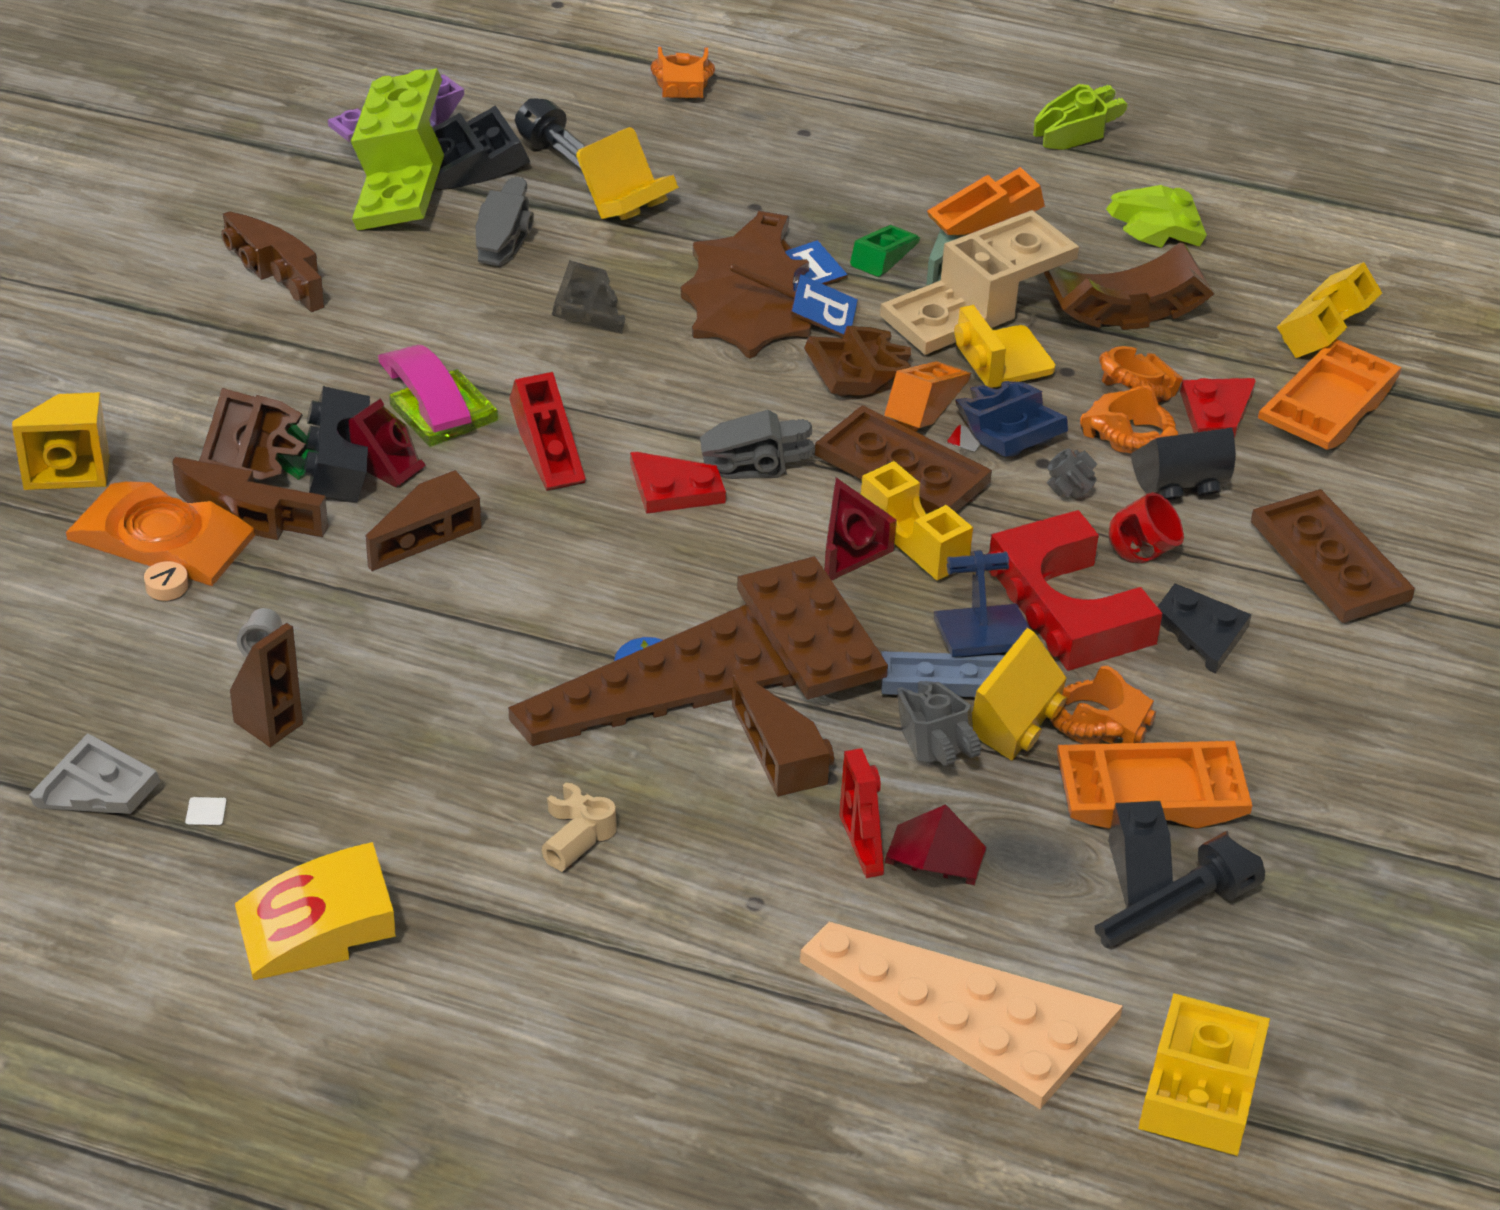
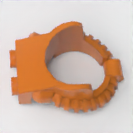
M658 47V58L652 62L650 67L652 74L657 77L658 85L662 88V97L703 98V89L707 86L709 78L715 72L714 64L708 60V47H704L702 57L690 55V53H676V55L664 56L662 47Z
M1115 347L1100 355L1099 362L1101 369L1104 371L1102 382L1105 385L1121 383L1130 389L1147 385L1154 390L1158 403L1168 401L1171 397L1175 396L1183 380L1182 376L1158 356L1152 353H1147L1146 357L1143 354H1136L1137 348Z
M1147 385L1138 386L1127 391L1104 394L1098 401L1093 403V406L1086 413L1082 414L1080 419L1084 436L1094 438L1096 436L1095 430H1097L1101 440H1109L1111 448L1122 453H1132L1155 438L1179 435L1173 417L1167 410L1158 405L1154 390ZM1133 419L1134 426L1154 425L1161 428L1163 432L1160 435L1156 431L1147 433L1133 432L1130 420Z
M1101 666L1094 679L1091 681L1084 680L1083 683L1078 681L1075 684H1070L1064 687L1062 695L1067 698L1065 702L1067 705L1074 701L1089 700L1100 703L1109 710L1096 709L1088 704L1079 703L1073 715L1068 713L1065 706H1063L1058 715L1053 720L1050 719L1054 727L1069 738L1083 744H1100L1101 739L1112 744L1116 737L1123 738L1122 743H1142L1147 729L1145 727L1146 725L1151 726L1153 724L1156 711L1152 710L1154 700L1143 694L1140 689H1135L1126 683L1123 677L1113 668Z

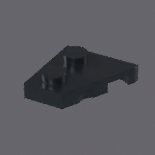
M1174 583L1157 606L1163 613L1161 626L1175 634L1178 642L1188 651L1194 648L1206 658L1205 667L1215 674L1248 629L1252 615Z

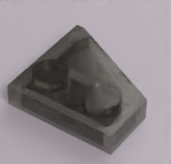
M569 260L554 302L552 316L619 334L623 333L626 320L624 315H619L616 308L618 299L614 290L609 286L610 280L606 270Z

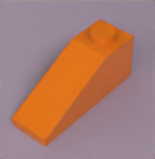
M938 361L896 371L884 416L895 419L897 423L913 431H918V428L932 425L966 385L971 373Z

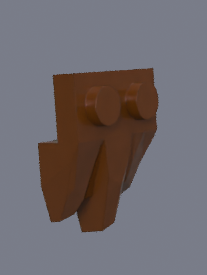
M847 326L843 338L809 336L804 347L831 394L839 396L871 394L895 379L896 371L911 367L908 363L911 356V347L890 343L891 331L872 327Z
M222 388L199 461L251 470L256 480L282 474V467L277 462L278 455L301 457L307 449L305 443L287 433L290 426L297 425L303 415L282 401L260 395L254 397Z

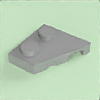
M87 733L29 794L33 805L40 809L131 814L159 784L160 779L157 771Z

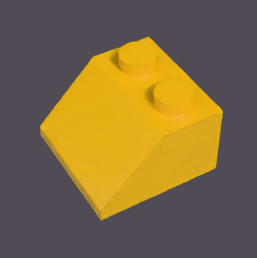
M100 392L57 394L12 422L24 490L107 487L110 454Z
M1029 628L1023 632L977 689L972 711L973 731H975L979 740L1013 761L1022 748L1029 751L1042 732L1039 726L1046 717L1053 720L1061 711L1067 699L1062 695L1066 676L1035 632Z

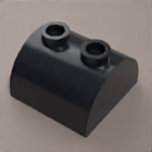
M1233 428L1153 439L1131 453L1133 469L1139 485L1146 493L1159 492L1167 500L1184 497L1183 489L1196 487L1198 496L1221 492V484L1230 481L1235 468L1236 449Z

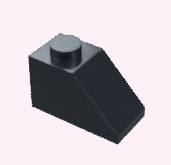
M1161 801L1115 803L1108 842L1125 905L1128 908L1173 882L1171 839Z

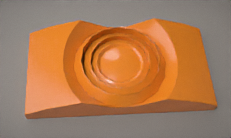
M1335 339L1309 361L1259 411L1258 419L1324 449L1335 448L1347 440L1358 421L1367 412L1378 408L1399 377L1402 367Z
M125 481L111 483L67 530L66 536L69 541L147 566L165 561L179 563L186 569L188 579L213 586L255 537V531L253 527L211 501L187 503L169 496L151 482Z
M1235 741L1058 745L1057 748L1070 818L1089 825L1110 829L1115 803L1161 801L1166 820L1194 829L1227 822L1248 815L1252 811L1253 805Z

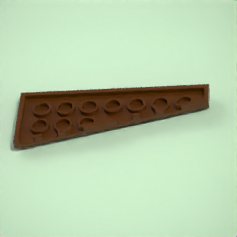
M745 604L508 707L509 721L531 746L579 736L582 731H586L587 727L602 724L611 725L613 728L626 725V718L652 713L653 717L656 718L667 715V709L691 703L693 709L732 700L733 674L743 673L762 687L782 685L785 688L796 685V682L751 610Z

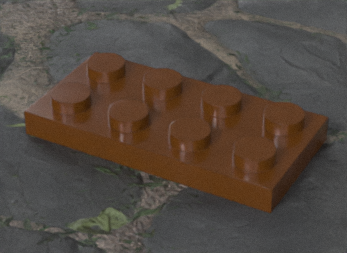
M863 405L815 443V456L861 480L863 475L895 461L920 482L919 498L922 508L927 514L945 505L957 512L991 482V469Z
M1322 489L1253 509L1250 522L1342 623L1412 601L1415 587Z
M815 556L738 576L737 590L807 700L887 678V662Z

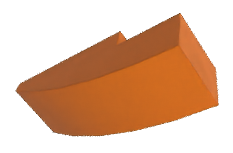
M1019 167L996 182L989 175H986L929 209L927 213L947 235H966L1033 210L1035 212L1045 207L1041 186Z

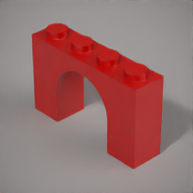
M1079 510L991 534L989 553H987H1008L1009 569L989 572L993 577H997L1006 589L1009 599L1019 606L1025 614L1030 627L1038 631L1046 642L1049 652L1054 657L1057 656L1067 671L1157 645L1163 614L1142 587L1104 598L1087 600L1061 594L1047 583L1048 580L1057 576L1094 566L1099 534Z

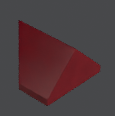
M380 398L349 419L350 440L353 444L368 447L367 473L396 487L426 465L422 459L419 460L407 425L386 409L384 402Z
M835 477L824 570L832 581L893 552L897 522L894 517L837 477Z
M945 804L898 824L886 854L885 863L894 865L895 861H899L912 866L914 871L919 868L943 873V878L948 879V875L965 877L966 884L975 886L986 854V846Z

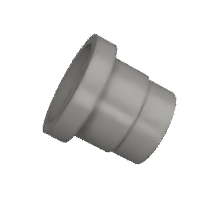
M267 608L257 609L251 614L249 620L241 627L237 636V646L244 656H248L254 644L282 626L280 616L275 611Z

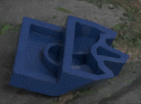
M1004 381L1001 383V388L997 390L984 385L970 387L973 399L964 397L955 400L959 411L979 442L1001 456H1016L1023 449L1035 444L1050 442L1053 437L1068 431L1067 416L1044 406L1042 391L1024 382Z

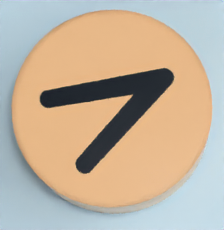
M171 561L159 562L150 566L144 574L146 592L153 599L160 601L174 600L181 597L188 589L187 571L179 563Z

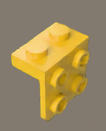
M631 127L622 129L587 145L576 153L577 160L601 219L618 215L621 220L634 217L641 213L640 206L647 203L648 207L663 203L668 200L667 193L679 188L674 174L656 179L653 178L636 132Z
M974 305L960 307L958 324L954 328L956 345L987 387H1001V383L1004 381L1020 382L1037 379L1055 372L1054 361L1027 326L1016 325L992 330Z

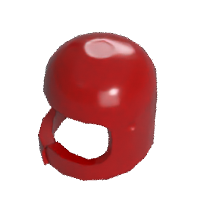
M1154 492L1142 496L1119 510L1109 523L1108 535L1113 549L1121 558L1131 563H1144L1153 560L1166 551L1181 545L1184 540L1182 523L1175 508L1162 495ZM1132 541L1138 547H1142V541L1153 545L1154 553L1149 558L1137 556V552L1141 550L1139 548H1131Z

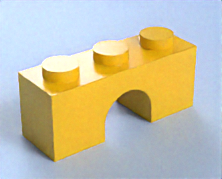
M1364 262L1330 275L1277 326V329L1294 357H1301L1329 346L1347 329L1343 320L1366 310L1382 294V291Z
M895 461L863 475L861 495L897 520L894 544L934 579L939 580L949 575L947 571V557L970 555L973 527L947 505L926 514L919 498L920 482Z

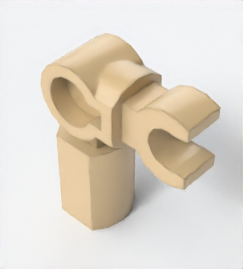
M567 782L563 785L565 800L557 799L552 795L547 798L548 812L555 818L572 820L542 845V854L546 863L561 872L589 850L596 841L608 840L617 831L616 807L613 801L605 797H592L588 794L583 796L578 786Z

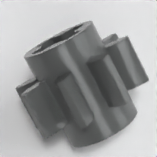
M1065 449L1050 461L1047 469L1050 471L1049 474L1052 478L1048 480L1047 484L1058 496L1064 494L1067 498L1071 494L1073 498H1079L1086 494L1096 483L1095 472L1092 469L1096 467L1097 463L1085 450L1080 453L1078 449L1074 452L1071 449Z

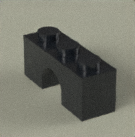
M323 386L319 401H311L307 417V424L311 425L307 433L306 447L307 450H312V452L308 451L303 472V475L310 476L309 493L355 503L358 502L367 473L368 447L351 443L349 419L370 405V396Z

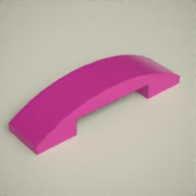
M417 344L378 355L379 363L392 379L400 377L417 398L420 415L434 433L471 423V415L457 385L446 367L430 349Z

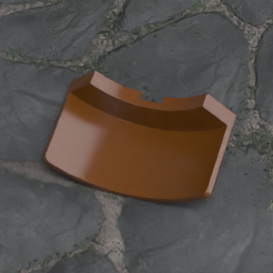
M1178 243L1172 249L1148 263L1121 272L1084 274L1060 267L1044 272L1063 311L1085 324L1099 328L1101 324L1117 325L1122 330L1150 327L1151 321L1162 319L1169 315L1173 319L1178 318L1203 304L1215 294L1187 246L1183 243Z

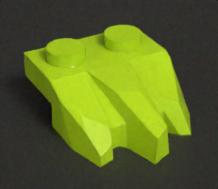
M1156 185L1118 192L1110 197L1112 202L1106 208L1112 217L1128 223L1123 227V231L1139 241L1160 248L1164 246L1169 237L1200 247L1207 236L1192 195L1182 188L1172 189L1163 185Z

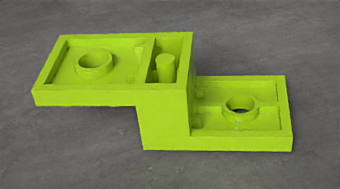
M437 68L425 71L417 69L408 74L395 77L382 76L371 83L351 139V144L366 174V180L352 217L357 231L424 219L444 157V153L429 121L442 82Z

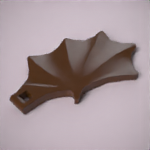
M758 211L756 217L734 236L693 243V255L698 261V270L693 278L680 287L681 298L690 303L697 311V320L692 326L693 338H721L737 346L747 358L751 359L756 357L760 350L772 340L786 336H810L811 325L809 322L790 314L793 298L736 274L729 269L730 265L735 264L793 290L795 281L799 279L800 274L805 275L809 271V261L807 259H791L782 246V240L789 225L788 215Z

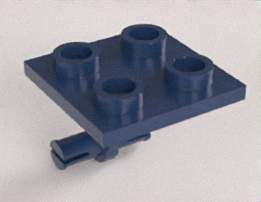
M981 550L972 551L969 556L947 557V571L949 575L973 573L972 608L934 611V621L951 656L958 657L991 653L1006 655L1029 626L1017 604L986 605L985 571L1008 570V553L983 554Z

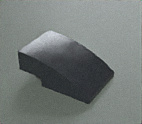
M496 105L467 122L462 114L458 113L433 127L444 153L434 189L457 188L481 183L509 173L531 162L521 141Z

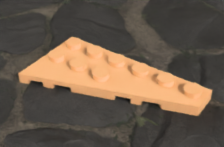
M828 922L800 952V963L1039 1109L1046 1104L1121 1018L1123 1008L1119 1004L833 922Z

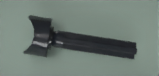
M528 99L515 115L514 120L519 134L536 149H544L552 145L581 169L576 153L585 145L565 129L567 122L565 112L554 102L547 99ZM532 113L537 117L534 122L528 119L532 116Z
M1225 831L1203 843L1198 848L1199 867L1095 925V933L1101 937V944L1105 948H1109L1212 891H1215L1225 900L1233 901L1265 881V868L1261 857L1236 843L1229 837L1228 831Z

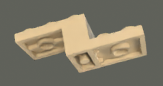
M1033 210L945 243L941 280L882 303L880 316L926 355L956 342L954 328L958 324L960 307L974 305L991 328L1014 319L1019 282L1076 260L1078 258L1079 246Z

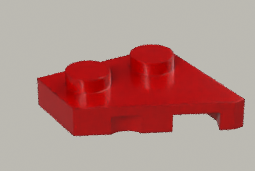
M1200 378L1198 380H1182L1180 394L1193 433L1233 428L1235 439L1240 421L1243 420L1248 401L1254 393L1255 378Z
M630 452V466L646 514L725 504L726 490L717 465L642 452Z
M859 748L844 751L839 816L865 878L884 875L877 794L881 790V781L877 767L869 765L863 749Z

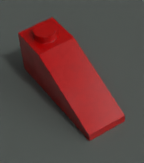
M548 372L515 379L509 400L520 436L546 491L585 483L586 478L554 373Z

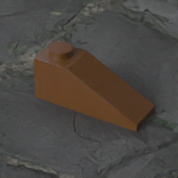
M456 470L420 483L365 535L368 568L371 571H375L481 529L479 495Z
M285 623L252 646L230 689L234 723L270 748L303 725L293 626Z
M743 673L733 674L732 707L776 796L828 785L829 765L834 764V752L830 741L827 738L823 739L815 723Z

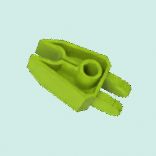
M1078 84L1049 102L1034 120L1033 135L1035 137L1044 136L1043 146L1049 149L1065 150L1104 137L1106 123L1122 116L1127 110L1128 104L1122 98L1113 100L1116 93L1110 85L1093 90L1089 85Z

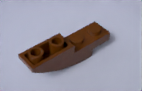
M231 211L223 213L225 228L221 231L223 242L229 251L233 250L245 268H250L261 280L273 276L277 282H281L290 291L295 301H300L311 313L324 308L322 277L318 274L317 256L313 250L290 233L265 221Z
M175 457L172 461L176 493L187 503L211 501L253 527L255 536L278 541L283 530L323 538L328 529L326 496L254 483L253 471L180 457Z

